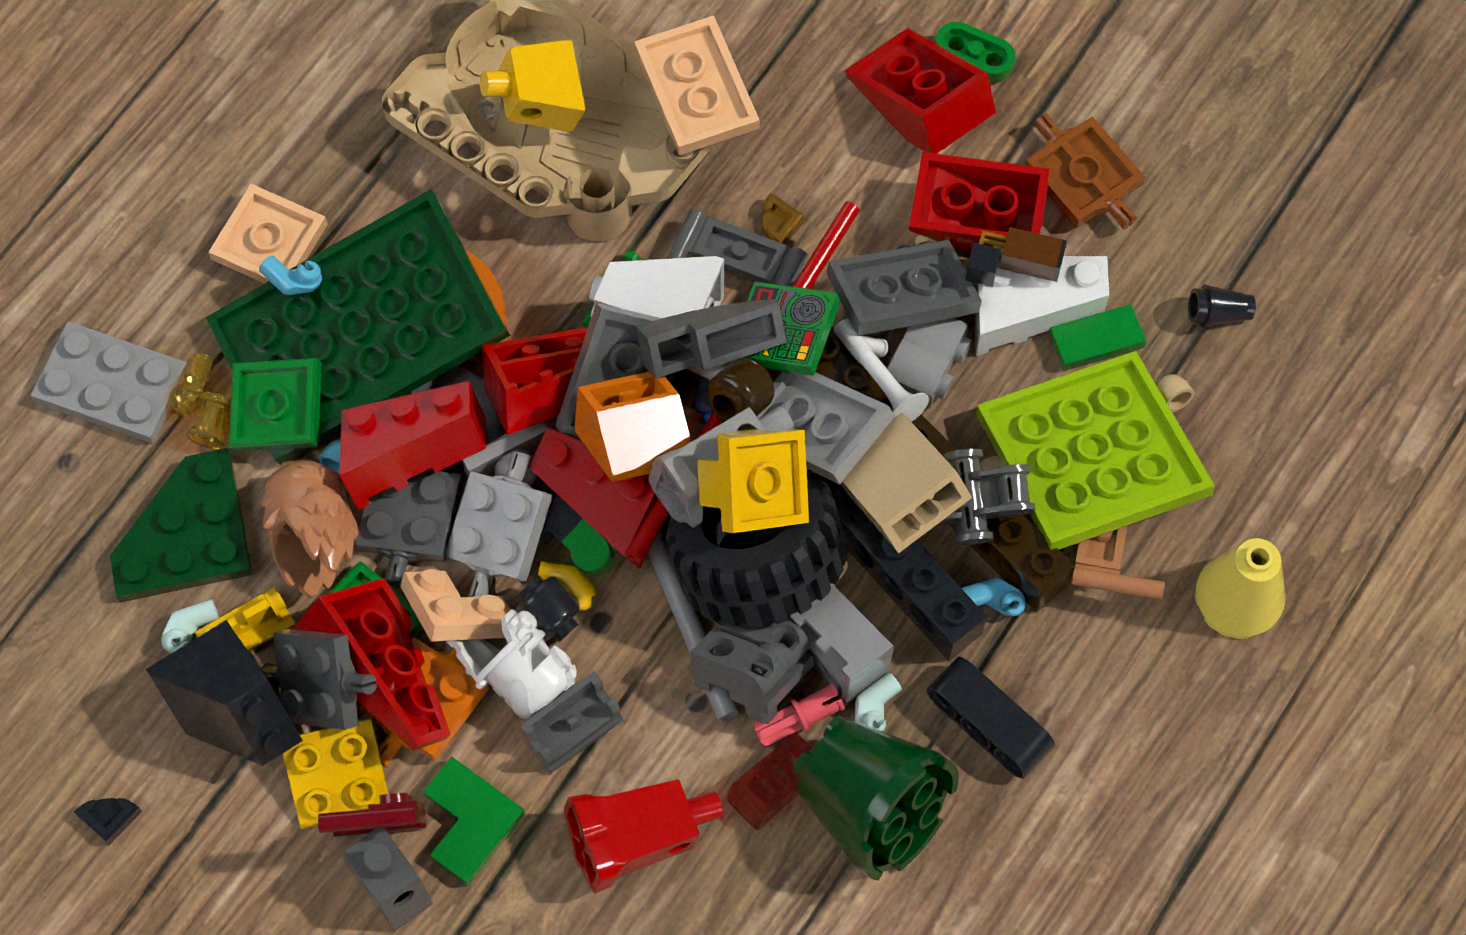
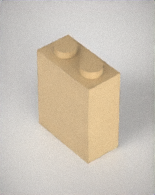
M903 412L891 421L841 483L850 498L898 553L972 498L956 470Z

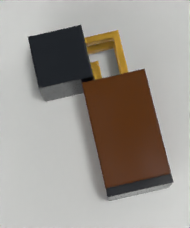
M1009 227L1007 236L982 231L979 244L973 243L965 280L993 287L999 260L1001 259L1000 269L1057 282L1067 240ZM986 236V237H991V238L1003 240V241H1006V243L999 242V241H995V240L986 239V238H984V237ZM983 243H987V244H991V245H995V246L991 247V246L983 245Z

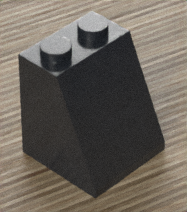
M227 620L146 669L183 731L191 737L261 766H264L303 741L268 679Z

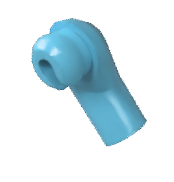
M992 578L962 587L963 591L977 606L986 604L1003 615L1017 616L1024 611L1026 606L1023 593L999 578Z

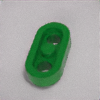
M950 22L939 29L935 44L986 72L989 82H1000L1011 75L1014 69L1016 54L1012 45L1006 40L963 22ZM952 45H957L961 47L962 50L955 51L950 49L949 47ZM995 61L999 66H990L987 62Z

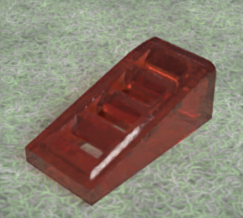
M797 732L731 784L727 801L756 830L763 827L798 795L797 783L799 776L793 772L794 764L786 756L791 753L798 759L804 751H812L813 748ZM776 766L792 780L790 783L774 769ZM764 778L778 793L773 795L760 781Z

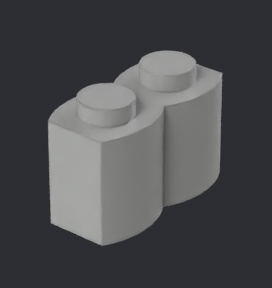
M955 318L909 326L887 370L907 392L913 395L917 393L928 395L929 402L927 407L931 408L936 398L944 400L954 379V376L948 373L955 361L960 364L963 363L970 349L972 340L966 338L969 324Z

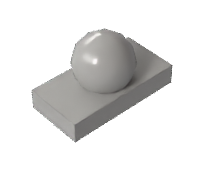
M538 423L510 435L505 434L486 444V449L463 459L462 463L466 478H469L470 471L490 477L506 476L513 454L512 451L531 456L523 482L529 486L532 485L537 475L529 468V465L547 429L544 423Z

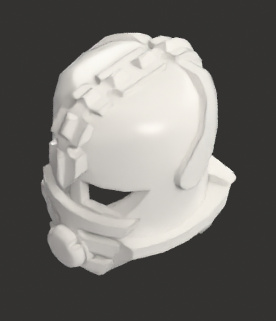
M512 609L501 619L502 632L508 642L502 650H499L484 639L446 641L452 648L456 649V657L466 668L465 673L471 675L477 682L475 686L481 689L490 684L493 687L492 689L505 699V702L520 718L528 720L575 685V677L577 676L575 664L572 665L568 655L557 646H553L551 649L548 648L543 640L546 634L536 628L537 621L535 617L527 611L517 613Z

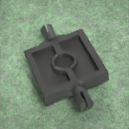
M430 468L407 479L409 486L397 492L393 486L368 498L371 504L364 507L355 545L359 551L382 554L390 559L385 578L389 585L394 586L396 584L397 587L401 586L408 562L429 560L445 563L446 557L444 556L452 533L464 482L461 474L440 471L435 473Z
M285 629L273 633L276 664L265 663L261 667V671L266 674L265 676L269 682L280 684V702L292 723L341 730L358 726L357 692L372 694L376 690L377 683H370L376 681L374 675L358 674L355 672L350 658L348 635Z

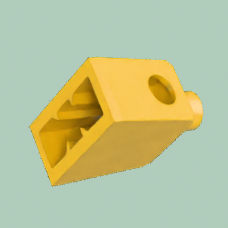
M572 40L512 47L507 51L498 71H483L481 73L480 91L482 96L502 97L506 118L511 122L572 132L586 110Z

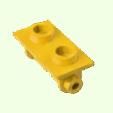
M273 587L194 633L198 638L227 620L249 652L274 638L273 633L290 629L296 624L288 612L282 597Z

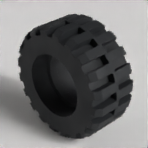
M807 469L809 523L738 533L722 532L720 508L703 506L702 523L694 528L686 522L680 523L672 517L670 518L666 533V545L682 591L694 610L701 612L702 616L717 623L722 619L723 624L740 628L741 624H748L750 628L764 627L766 622L775 621L776 624L788 621V616L797 612L801 615L811 609L812 602L816 599L822 601L831 590L830 584L836 585L844 570L843 566L847 561L848 548L845 532L831 489L826 482L820 479L819 475ZM776 536L773 539L761 545L746 549H739L740 547L751 541L764 537Z

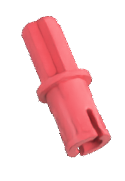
M831 683L827 687L797 702L794 698L790 699L791 705L778 710L777 715L769 724L756 721L754 729L760 742L764 746H769L802 729L808 732L810 731V725L845 710L842 699L839 698L822 705L823 702L839 695L834 684Z

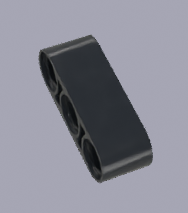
M958 656L926 689L929 698L941 711L1003 767L1020 779H1024L1055 747V742L1051 735L1035 719L963 657Z

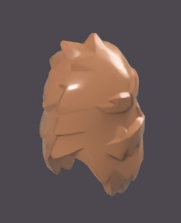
M311 460L288 461L281 464V468L270 476L265 485L264 491L266 494L262 501V506L266 509L262 524L263 528L268 531L273 559L283 580L290 587L295 585L305 596L313 598L319 593L322 586L329 589L333 585L336 571H339L343 558L346 562L351 561L354 540L356 541L359 531L357 522L351 512L352 509L346 500V492L339 482V475L336 471H332L331 467H326L319 462Z

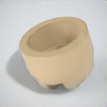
M1171 374L1164 376L1157 384L1159 391L1172 412L1185 407L1195 394L1189 383L1179 375Z

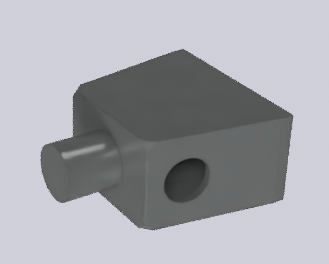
M384 827L376 828L342 853L345 863L394 932L433 905L421 879ZM411 891L404 900L394 903L401 894Z

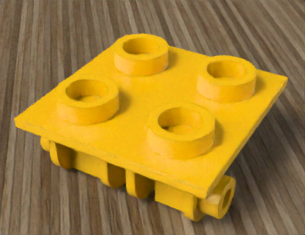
M371 718L359 720L358 726L346 730L325 728L300 734L303 741L283 753L301 829L317 826L318 814L368 809V805L380 804L379 795L389 794L378 751L376 732L373 729Z

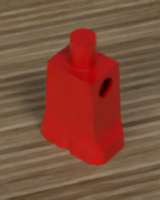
M677 779L608 796H594L590 794L568 797L564 806V814L572 842L574 859L582 870L590 889L596 894L611 887L617 879L625 874L691 850L700 836L697 825L722 818L723 808L720 798L715 791L687 799L680 780Z

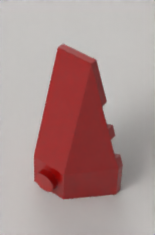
M382 578L320 596L293 629L348 635L350 658L355 672L358 674H372L375 676L376 681L370 683H377L376 690L372 694L357 692L356 700L413 751L446 740L451 734L435 688L425 681L421 666L425 663L421 649H414L408 633L413 627L410 617L386 580Z

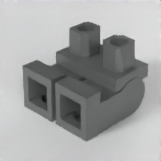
M721 620L717 624L718 629L713 628L690 652L694 684L696 687L709 692L716 685L729 690L730 700L745 705L748 718L763 724H769L777 715V705L784 697L795 696L803 687L802 678L814 666L813 655L807 653L810 646L808 637L798 625L790 621L776 624L775 621L766 622L764 627L750 628L748 624H741L740 628L727 626ZM712 648H713V655L709 653V651H710Z

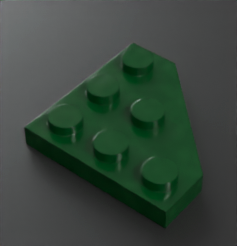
M229 448L185 456L110 554L115 593L119 603L253 575L232 454Z

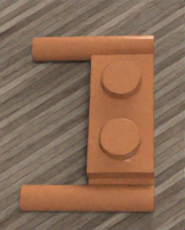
M1127 526L1079 542L1072 585L1162 600L1165 582L1120 574Z

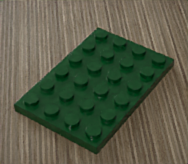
M432 189L305 260L315 262L321 269V284L313 292L285 295L268 281L206 317L231 370L233 363L317 358L322 363L319 444L341 432L342 410L405 396L483 351L482 346L498 343L511 336L444 208ZM298 265L289 270L297 269ZM311 448L276 449L270 451L275 461L281 465L283 462H288Z

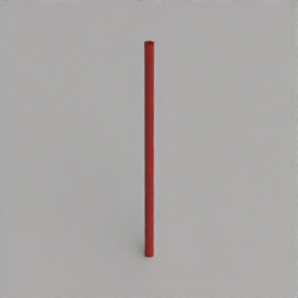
M848 201L844 202L792 287L812 288L859 213V208L855 204ZM713 412L697 438L725 421L721 420ZM659 498L625 551V555L635 562H641L670 515Z

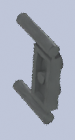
M690 209L666 259L686 258L688 253H691L692 257L717 256L724 259L725 272L751 282L792 287L800 274L808 254L800 248H790L787 245L716 218L705 216L697 209Z

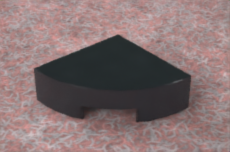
M124 798L90 800L74 811L76 816L108 845L142 812L136 804Z

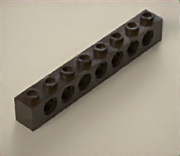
M831 326L815 372L888 405L893 412L891 402L863 365L857 362L834 333V328ZM922 414L912 421L915 427L941 455L957 450ZM1024 515L986 519L988 531L993 532V540L970 546L1008 584L1020 590L1025 597V601L1038 613L1069 585L1075 565L1057 548L1050 550L1044 535ZM949 524L956 531L955 524Z

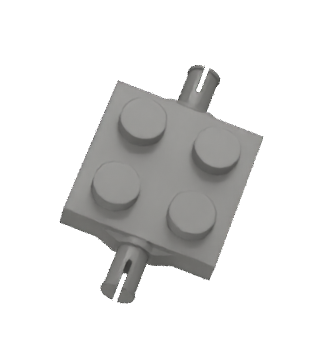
M512 451L513 454L506 476L490 477L470 471L444 556L464 562L472 570L476 571L468 597L488 595L493 576H509L527 581L553 496L534 490L527 483L523 482L527 465L531 458L529 455Z

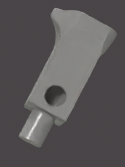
M782 406L776 407L759 419L751 408L748 407L686 446L656 457L652 464L653 469L649 473L650 485L673 519L680 523L686 522L694 528L702 523L703 506L699 503L697 462L699 459L719 458L717 434L744 430L794 429L793 421Z

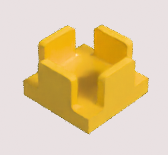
M744 430L717 434L719 458L698 460L699 503L701 506L720 508L722 532L738 533L809 523L805 430Z

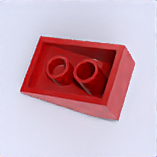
M909 28L845 70L846 77L905 140L924 152L938 154L996 113L986 72Z
M922 152L909 231L938 242L949 240L954 248L970 254L973 243L979 244L982 231L1007 236L1009 227L1041 234L1048 195L1050 169ZM986 236L984 237V238H986V239H990V240H995V241H999V242L1006 243V241H1003V240H999V239H995V238H991V237H986ZM983 243V245H987V246H991V247L995 246V245Z

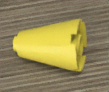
M1259 538L1249 539L1216 557L1203 568L1196 583L1195 601L1210 628L1223 636L1243 640L1268 631L1278 621L1285 606V587L1281 556L1278 549L1272 543Z

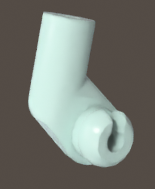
M213 599L172 613L161 637L162 645L166 651L173 653L193 640L194 632L197 631L198 627L219 619Z
M886 673L857 696L855 701L856 722L880 731L885 730L884 703L902 691L901 685L891 673Z

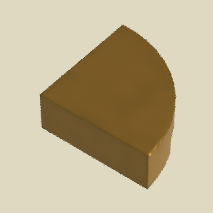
M770 192L763 205V233L766 238L785 245L804 223V215Z

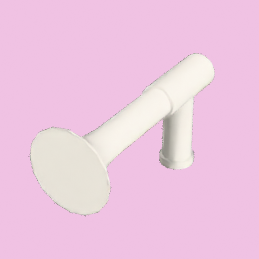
M849 319L840 321L835 326L834 333L886 394L891 402L894 416L896 417L903 412L911 422L915 420L927 407L929 402L928 395L925 393L913 395L907 392L879 360L880 357L885 356L888 352V343L885 339L865 335L857 336Z

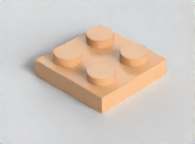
M250 184L209 250L211 260L265 284L269 280L259 272L261 263L267 257L275 256L283 265L291 269L307 260L328 225L327 220L321 214Z

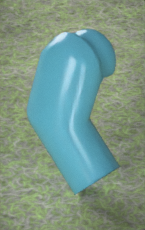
M269 256L259 267V272L285 295L313 292L322 281L321 269L318 264L312 261H305V267L299 264L297 269L289 270L275 256Z

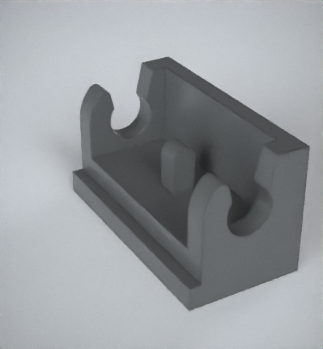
M595 671L520 725L523 741L550 775L623 721L618 702L614 697L610 699L603 688L602 680Z

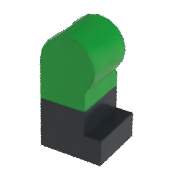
M558 495L550 503L539 539L548 545L556 537L571 551L572 560L586 574L598 576L606 573L614 564L615 554L613 547Z

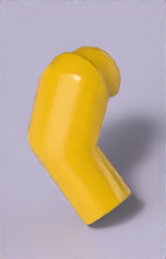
M547 561L540 562L538 575L543 580L551 576L556 577L579 601V610L591 608L592 596L596 595L595 585L579 567Z

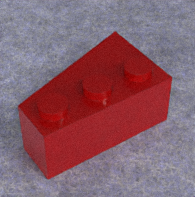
M469 381L342 410L340 477L358 510L371 504L368 498L394 486L397 492L409 486L407 479L430 468H433L435 473L486 449V416Z

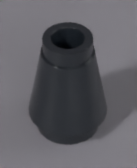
M1206 284L1202 285L1201 288H1193L1189 295V319L1192 323H1199L1201 327L1252 320L1255 315L1256 302L1253 295Z

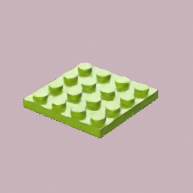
M1137 351L977 405L976 415L1003 466L1014 464L1030 465L1031 472L1027 475L1030 502L1035 503L1036 510L1029 514L1037 529L1044 535L1050 550L1054 548L1059 550L1213 496L1215 488L1213 481Z

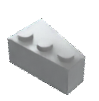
M830 584L831 590L822 601L816 599L812 602L810 610L801 615L798 612L788 616V621L798 625L805 632L810 643L807 653L813 655L814 668L828 685L834 684L839 693L837 696L847 706L862 691L889 672L894 646L834 584Z

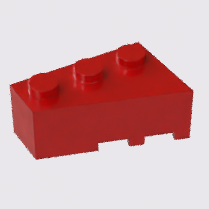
M588 327L482 346L484 390L507 435L559 415Z
M547 427L529 468L624 557L640 569L649 549L641 562H635L625 555V551L658 500L650 485L649 474L612 482L582 441Z

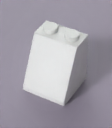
M717 256L609 262L604 276L597 275L591 287L589 300L594 301L591 317L596 303L659 318L720 306L724 298V259Z

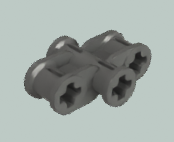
M961 449L942 454L956 470L972 496L968 502L933 527L955 524L957 535L952 537L953 545L963 546L990 542L993 540V532L988 531L986 519L1024 515L1036 510L1035 503L1030 502L1027 475L1031 472L1030 465L1014 464L980 470L979 460L983 458L982 449Z

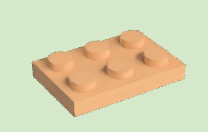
M714 15L634 41V51L679 155L760 128L759 117Z

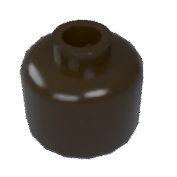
M740 358L730 362L710 380L708 385L710 407L714 414L723 421H727L748 407L751 408L757 417L771 404L775 395L774 384L767 370L756 361L747 358Z

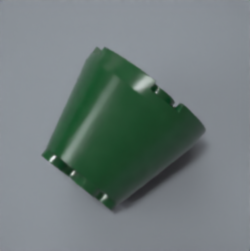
M837 716L829 722L823 737L813 750L804 751L796 760L793 772L799 776L797 790L800 797L853 865L871 879L878 881L883 872L892 866L900 872L926 847L944 821L938 815L943 807L947 792L950 795L956 792L959 781L957 766L942 754L856 721L845 720L841 716Z

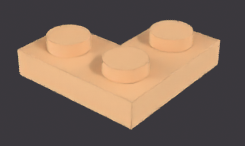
M428 569L420 572H404L400 587L430 641L505 638L502 632L501 619L511 609L503 596L461 597L446 571Z

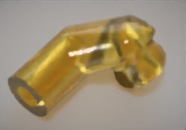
M196 353L192 356L186 372L170 392V406L175 408L176 413L180 416H190L198 409L199 403L197 398L203 391L213 365L212 359L207 354Z

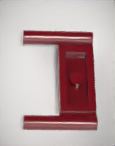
M408 793L379 795L380 804L368 805V809L318 814V827L320 833L333 832L334 837L369 834L380 827H384L387 832L426 829V810H424V804L412 801V795H408Z

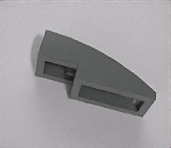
M776 299L714 306L635 326L644 367L656 379L695 365H699L703 370H707L787 343L780 306Z

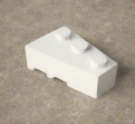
M1063 256L1057 282L1000 269V259L993 287L975 283V289L982 300L979 313L974 314L976 356L989 353V349L1013 342L1015 345L1025 342L1030 336L1049 331L1050 327L1105 312L1109 299L1107 256Z

